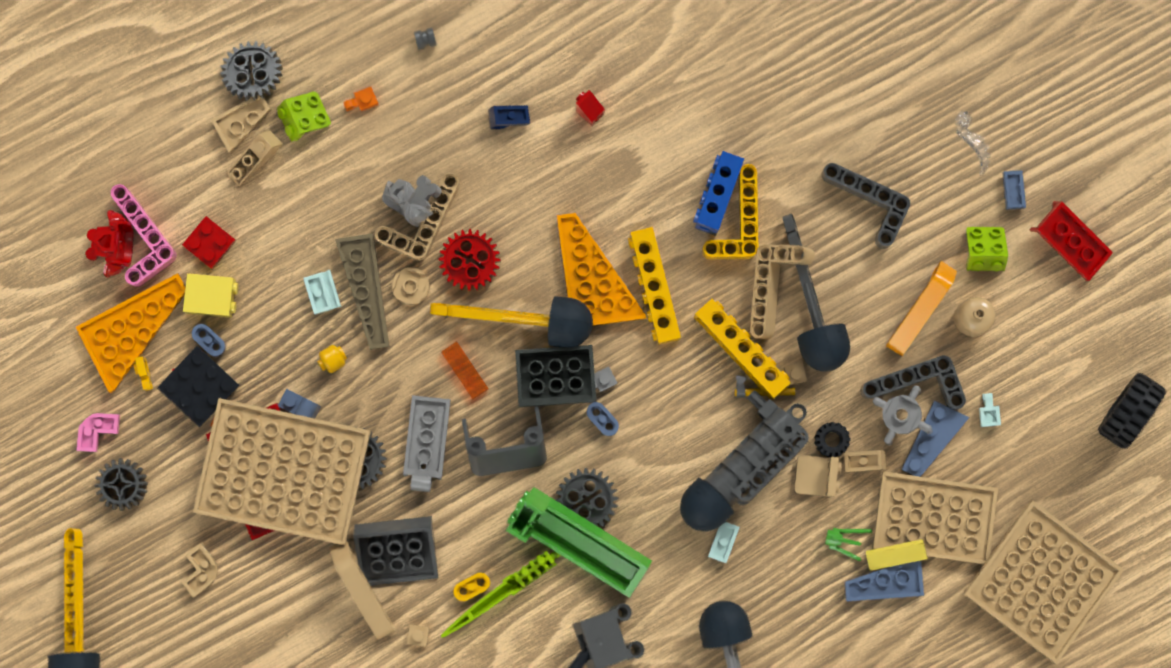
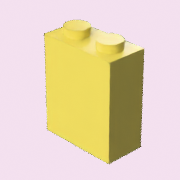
M187 274L183 312L186 314L232 318V313L236 312L234 295L238 293V283L231 277Z

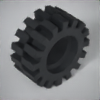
M835 422L822 425L816 431L817 433L814 437L817 450L827 457L842 455L847 451L851 441V437L849 438L850 433L846 430V427ZM830 432L836 433L840 438V442L836 447H830L825 442V437Z

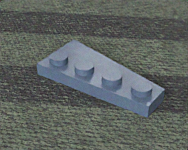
M933 401L924 420L926 424L932 427L933 432L927 434L920 429L901 470L912 476L921 477L970 417L937 401Z
M921 561L887 567L845 581L846 601L924 596Z

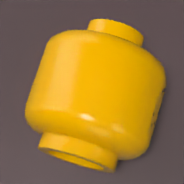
M331 345L319 352L320 360L317 363L322 371L327 370L329 373H334L345 366L347 357L340 346Z

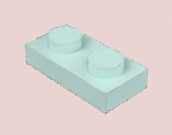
M728 522L718 527L708 557L727 563L740 527Z

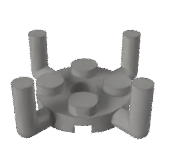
M914 386L908 396H896L887 402L878 397L873 398L874 405L883 408V420L889 429L884 442L888 446L893 444V438L896 433L909 434L917 429V427L927 434L933 432L930 425L921 421L922 411L915 400L917 395L921 394L919 386ZM901 409L906 410L908 413L905 420L897 418V412Z

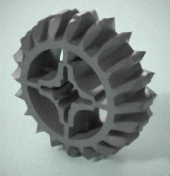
M119 458L118 464L115 460H111L112 467L109 464H105L106 471L99 470L102 477L96 476V480H100V484H95V487L101 489L96 492V495L103 494L100 501H106V507L112 504L113 510H116L119 506L120 511H124L125 505L127 509H132L131 502L135 506L139 505L136 499H144L140 494L141 492L147 493V490L142 489L143 485H148V482H142V479L147 477L146 474L140 475L143 468L136 469L138 463L134 462L131 465V460L129 459L124 463L122 458ZM124 469L129 470L134 475L136 481H129L124 473ZM118 470L115 480L108 482L110 475ZM120 480L122 482L130 484L125 485V487L122 488L118 486H113L114 484H118ZM136 487L134 493L125 500L128 489ZM108 488L116 490L119 501L109 494Z

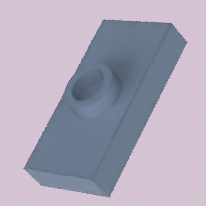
M1023 171L1003 172L1006 210L1025 209Z

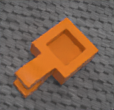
M371 86L355 92V99L343 102L347 112L357 107L362 112L379 105Z

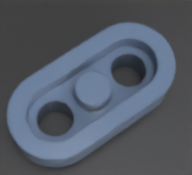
M198 324L193 328L192 338L206 352L214 357L221 356L225 352V342L205 324ZM201 331L206 332V335L203 338H201L199 335ZM215 344H219L220 348L217 351L213 349V346Z
M599 402L591 403L587 408L588 418L605 436L615 435L619 428L618 421L603 404ZM594 409H598L600 411V414L598 416L593 415L592 412ZM607 423H611L613 425V428L611 430H607L605 428V425Z

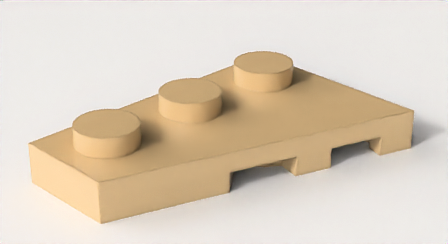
M257 95L256 101L252 97L248 101H244L211 119L228 152L231 153L271 109L265 98L262 99L260 95Z

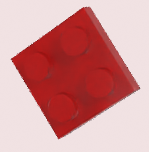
M205 216L182 246L209 268L213 269L235 243L236 239Z

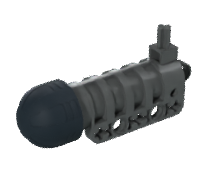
M755 390L747 397L759 409L757 414L763 421L704 480L698 477L684 492L681 498L680 512L687 525L695 530L704 532L720 527L734 514L731 507L735 503L739 505L748 504L799 453L809 440L808 433L799 425L807 413L806 408L802 404H794L785 412L771 399L766 401ZM794 408H800L803 411L801 418H795L792 415ZM800 438L801 441H799L794 447L792 443L795 441V439ZM781 450H785L789 457L782 456ZM776 460V466L766 474V469ZM753 478H760L762 484H756ZM749 487L750 491L747 496L742 497L741 494Z

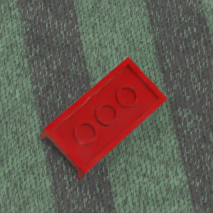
M1053 201L1052 210L1037 227L1029 229L1030 232H1037L1086 281H1090L1113 254L1062 201Z

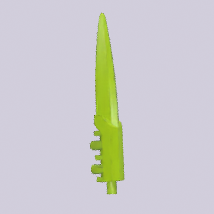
M545 551L533 561L531 560L528 565L523 566L518 572L507 576L502 580V584L484 596L442 633L441 637H446L511 594L513 596L557 565L554 560L561 555L555 551L551 554Z

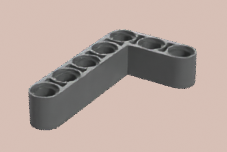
M827 164L821 174L825 182L888 210L876 235L875 243L882 249L890 247L909 210V198L838 164ZM833 169L836 176L829 177L826 170ZM844 178H852L853 184H845ZM868 185L870 192L864 193L861 190V186ZM879 193H885L888 197L887 201L880 200ZM896 201L904 202L905 208L899 209L896 206ZM891 217L895 218L897 226H891L888 223V219ZM887 235L889 243H883L880 236Z
M945 355L870 380L863 384L860 390L861 395L865 399H873L936 377L947 407L958 410L966 403V397L951 358ZM939 360L946 362L947 367L945 370L939 368ZM921 366L928 368L929 373L927 376H923L920 373ZM904 372L910 374V382L903 381L902 374ZM946 378L952 379V388H948L945 385ZM885 379H890L893 382L891 389L884 386ZM867 385L874 387L875 393L873 395L866 393ZM953 396H957L960 399L958 406L952 404L951 399Z

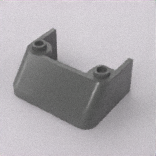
M535 407L538 426L530 427L525 431V444L486 450V444L482 438L470 437L466 418L462 419L471 471L477 476H487L544 465L547 460L539 407Z

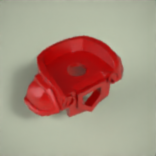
M108 210L107 212L109 226L97 227V229H90L87 232V238L91 241V248H88L85 253L86 257L92 261L97 260L99 257L105 258L106 264L103 274L108 278L118 275L125 267H129L133 255V226L122 214L113 210Z

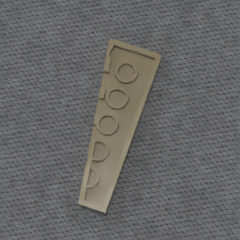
M366 234L335 239L370 350L390 347L374 235Z

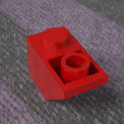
M590 90L586 93L582 92L576 98V112L591 126L605 114V108Z

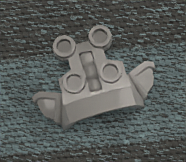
M422 175L417 179L416 184L418 187L416 189L413 188L411 183L398 179L395 184L388 181L382 195V200L387 206L402 214L407 222L418 227L422 221L433 214L430 211L431 205L428 200L431 196L439 197L442 190L438 185L431 184V180L426 176Z

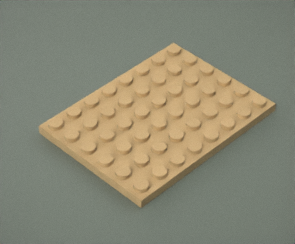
M219 398L193 513L346 545L371 431Z

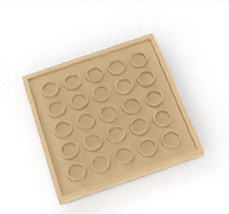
M1030 500L963 594L1053 663L1057 664L1124 569L1036 502Z

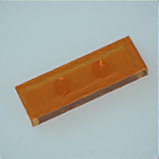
M457 341L441 351L473 400L489 390Z

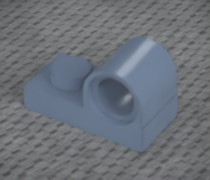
M288 389L285 390L278 404L279 407L295 415L314 419L321 408L320 405Z

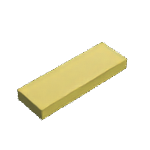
M923 539L866 551L870 571L927 559Z

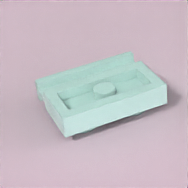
M330 270L303 278L314 315L342 307Z

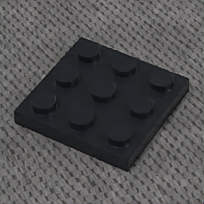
M196 346L161 382L157 389L195 425L201 427L216 411L218 399H227L239 384L204 351Z

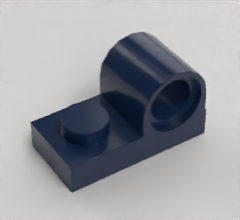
M528 105L493 106L488 109L490 129L496 130L509 126L530 124Z

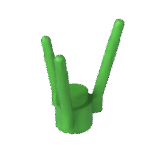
M828 529L825 544L829 545V549L836 550L861 561L860 557L837 546H841L842 542L860 546L861 542L845 539L843 534L839 533H872V529Z

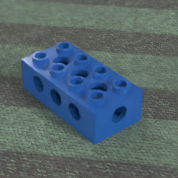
M722 151L721 156L717 155L712 168L716 171L715 173H710L706 184L709 190H704L700 205H703L702 209H697L693 220L696 223L695 229L717 235L744 158ZM720 173H725L728 177H722ZM713 191H720L722 195H716ZM712 208L715 210V213H709L707 209Z

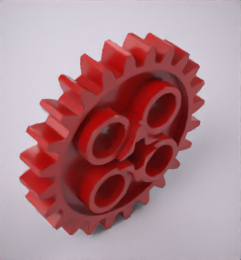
M469 229L468 234L461 230L460 236L454 233L455 239L448 237L449 245L443 243L446 250H440L444 257L438 258V260L444 262V264L439 267L440 269H446L442 275H449L447 282L454 280L453 287L460 284L461 290L465 286H467L468 291H471L472 286L478 290L479 284L485 288V281L487 280L491 283L490 276L496 277L497 274L494 270L500 269L498 265H495L501 262V259L495 257L500 254V251H494L497 244L491 245L493 239L489 238L486 240V233L479 236V230L475 234H472L471 229ZM464 243L472 245L470 251L467 252L463 251L461 246ZM455 251H459L468 258L473 256L474 262L484 266L485 268L481 269L472 262H469V264H467L466 259L455 254ZM481 252H485L488 254V258L485 261H479L478 255ZM460 259L462 264L460 267L454 268L451 266L452 261ZM472 268L478 270V275L474 278L468 276V271Z

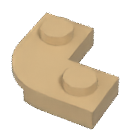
M202 543L186 554V557L197 571L181 582L193 598L208 588L215 581L218 573L215 559Z

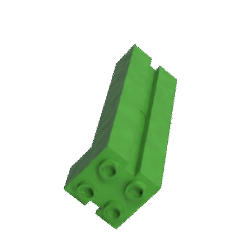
M535 487L530 492L526 491L517 503L516 509L506 522L509 524L506 531L526 543L530 536L629 598L652 563V560Z

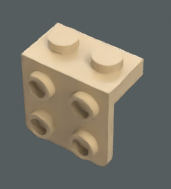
M798 456L795 492L798 494L835 497V494L839 493L840 482H837V474L841 473L842 463L839 462V458Z

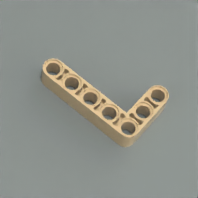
M446 173L442 177L439 187L442 190L440 196H446L448 201L445 204H439V197H433L430 203V211L438 213L440 215L439 220L431 221L429 215L427 219L421 222L414 239L391 228L381 226L375 231V238L378 243L413 260H425L459 189L458 177L454 173ZM448 179L456 181L453 187L445 185ZM425 230L432 232L431 237L428 239L422 237V233ZM382 232L389 233L388 239L384 241L379 239V235ZM401 239L407 242L404 248H398L396 245ZM417 247L424 249V253L421 256L414 255V250Z
M764 244L757 249L750 333L754 338L768 340L774 335L780 264H811L815 258V253L811 248L799 245Z
M348 539L346 545L335 544L330 547L335 569L375 637L379 640L394 632V625L360 569L355 552Z

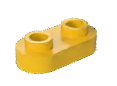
M477 573L457 583L453 590L455 598L459 601H467L486 591L490 586V578L485 573ZM478 579L484 580L483 586L477 584ZM461 588L467 589L466 595L460 593Z

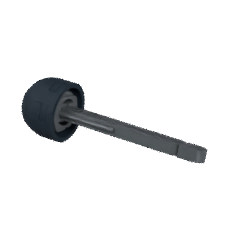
M793 214L783 216L790 245L802 246ZM796 265L814 329L797 337L801 355L804 361L815 370H835L844 364L850 353V339L846 326L842 323L825 326L808 265Z

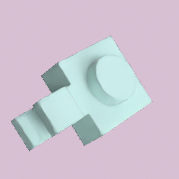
M992 393L982 394L984 407L979 408L980 427L1001 425L999 406H993Z

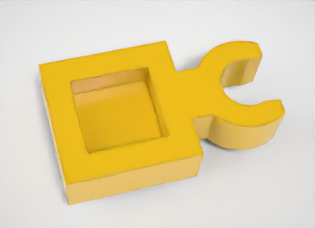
M143 356L135 358L134 370L136 375L141 377L143 390H152L153 385L150 379L151 375L147 359Z

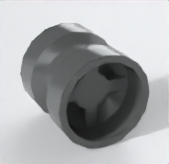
M432 27L427 28L426 31H414L418 50L424 49L427 44L431 47L437 46Z

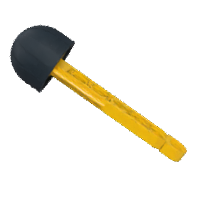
M555 296L552 301L550 315L443 303L430 304V314L548 327L549 346L575 347L582 344L589 337L593 327V318L588 307L583 302L568 297Z
M69 528L64 534V653L48 655V668H100V653L84 652L83 552L81 549L83 547V534L80 529Z

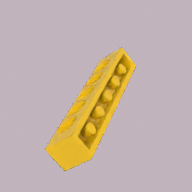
M653 227L630 232V238L627 239L630 249H634L635 256H632L634 267L639 268L640 274L637 275L639 286L643 285L645 293H642L643 302L648 304L649 311L646 314L648 322L653 323L654 330H651L653 341H657L658 345L680 340L681 335ZM646 245L650 251L647 254H642L639 251V247ZM647 263L652 264L654 271L646 272L643 268L644 265ZM656 282L659 285V289L651 291L648 288V284ZM660 300L663 302L664 307L657 310L653 307V302ZM659 319H666L668 326L666 328L659 327Z
M709 300L695 313L694 319L764 394L773 401L790 385L789 376L776 367L777 364L771 357H766L763 353V348L758 343L754 344L751 341L750 335L745 329L741 330L736 325V319L732 315L728 316L723 311L724 307L719 301ZM719 317L722 323L719 325L714 324L712 318ZM725 332H734L735 338L730 339L726 337ZM746 345L748 352H741L738 346ZM752 359H759L761 366H754ZM765 373H772L774 380L768 381L765 378Z

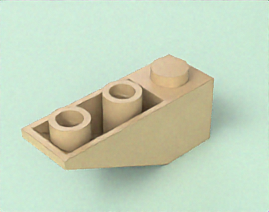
M271 131L258 134L227 171V175L238 186H241L282 146V142Z

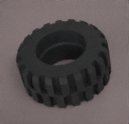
M1137 373L1104 417L1098 428L1100 435L1121 449H1127L1136 440L1160 406L1166 395L1165 388L1145 374Z

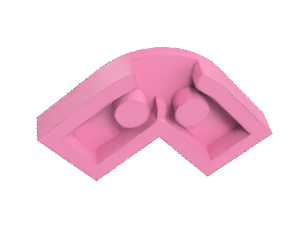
M95 413L87 417L79 426L77 451L98 452L99 433L118 434L120 415Z

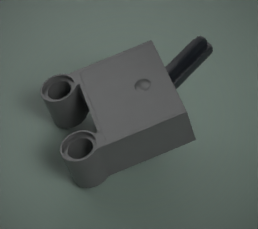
M624 603L615 605L607 612L572 624L581 651L568 668H583L585 664L587 668H605L624 660H633L643 656L645 651L643 644L640 641L625 643L618 624L630 619L632 610L629 605ZM618 609L621 610L622 617L618 615ZM631 646L635 650L634 655L631 653Z

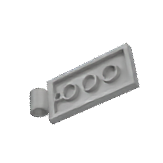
M412 395L403 476L412 475V491L430 492L432 478L442 480L450 399ZM422 464H426L425 469L421 468Z

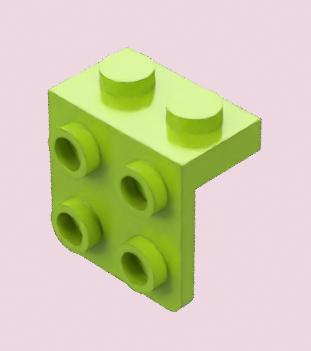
M315 91L285 99L276 108L278 117L282 120L286 135L290 138L291 142L298 141L305 133L328 127L331 124L319 94Z
M968 227L966 229L969 251L966 262L967 271H1005L1008 250L1004 228Z

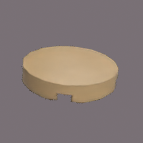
M407 267L395 274L391 288L393 295L399 302L404 305L413 306L420 304L426 299L429 294L430 284L428 277L423 271L418 268Z

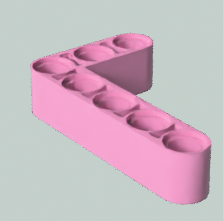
M117 184L111 189L113 200L152 250L151 253L129 268L125 273V279L129 284L140 287L176 260L177 255L174 248L131 191L124 185ZM125 190V196L118 199V192ZM136 205V211L130 214L128 212L129 207ZM143 220H147V227L141 229L140 222ZM154 235H158L159 241L152 244L151 238ZM170 250V256L167 259H163V252ZM154 261L155 267L152 270H147V264ZM139 273L138 281L132 282V275Z

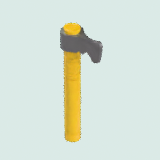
M741 375L736 376L737 386L734 390L736 398H745L754 390L761 396H766L760 388L745 389L744 382L747 378ZM786 388L778 396L795 395V388Z

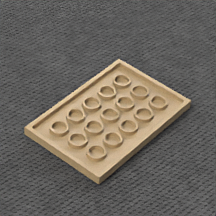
M882 472L872 548L878 549L923 539L928 557L985 564L990 557L998 488Z

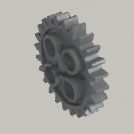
M247 41L246 47L240 43V49L233 47V54L227 52L229 59L223 58L226 65H221L222 72L220 74L223 78V84L226 85L225 87L228 91L231 90L233 96L237 94L238 98L241 99L244 95L246 101L252 96L254 101H256L257 95H260L263 99V93L266 92L270 95V88L276 90L274 83L280 84L278 77L283 76L280 71L283 67L280 64L281 60L277 57L276 51L272 52L271 46L266 48L265 44L262 43L259 47L257 41L251 46L250 42ZM250 56H252V58H251V63H252V66H253L252 73H253V78H254V83H255L253 86H252V78H251V76H250V73H251V68H250V63H249V57H250ZM264 59L263 62L256 63L258 60ZM240 62H245L243 65L238 66ZM265 76L263 80H258L260 77ZM247 79L245 82L239 83L240 80Z
M372 431L368 446L372 448L373 452L371 456L365 457L364 465L367 467V473L361 476L360 479L362 489H365V483L372 486V479L378 481L376 475H383L380 468H386L382 461L387 460V458L383 457L382 454L387 451L380 449L384 443H377L378 436L371 438Z
M588 468L584 469V473L577 469V475L571 472V479L564 477L563 479L566 484H559L563 490L556 492L558 495H561V498L556 499V501L561 502L562 505L580 515V508H587L589 516L585 519L598 526L597 523L604 526V519L610 521L609 514L615 515L612 508H617L618 505L613 502L618 500L619 497L613 496V493L618 491L611 488L614 482L608 483L609 476L603 478V471L597 475L595 468L592 469L591 473H589ZM587 481L594 482L595 489L593 491L586 489L585 484ZM599 489L602 490L600 494L590 500L591 504L585 502L576 509H573V505L585 498L584 494L590 496ZM571 491L578 493L579 499L577 501L570 499L569 494ZM598 497H602L605 500L604 507L596 505Z

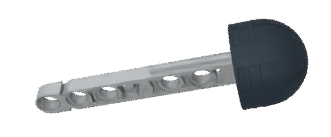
M730 601L715 602L709 605L700 617L699 631L703 648L714 649L723 647L727 668H741L736 644L753 637L749 618L744 609L736 603Z

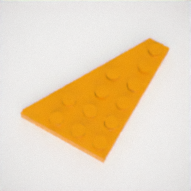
M577 214L557 215L568 298L577 299L588 307L593 318V326L646 319V314Z
M179 273L76 326L109 393L116 390L135 364V358L141 356L185 296L186 286Z

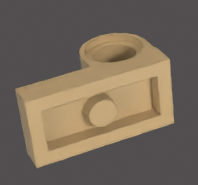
M885 450L844 453L845 472L886 470Z

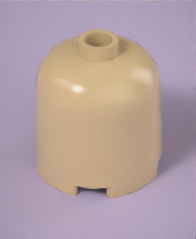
M974 297L958 305L953 320L955 327L960 333L970 337H977L992 327L995 322L996 313L989 301L984 298Z

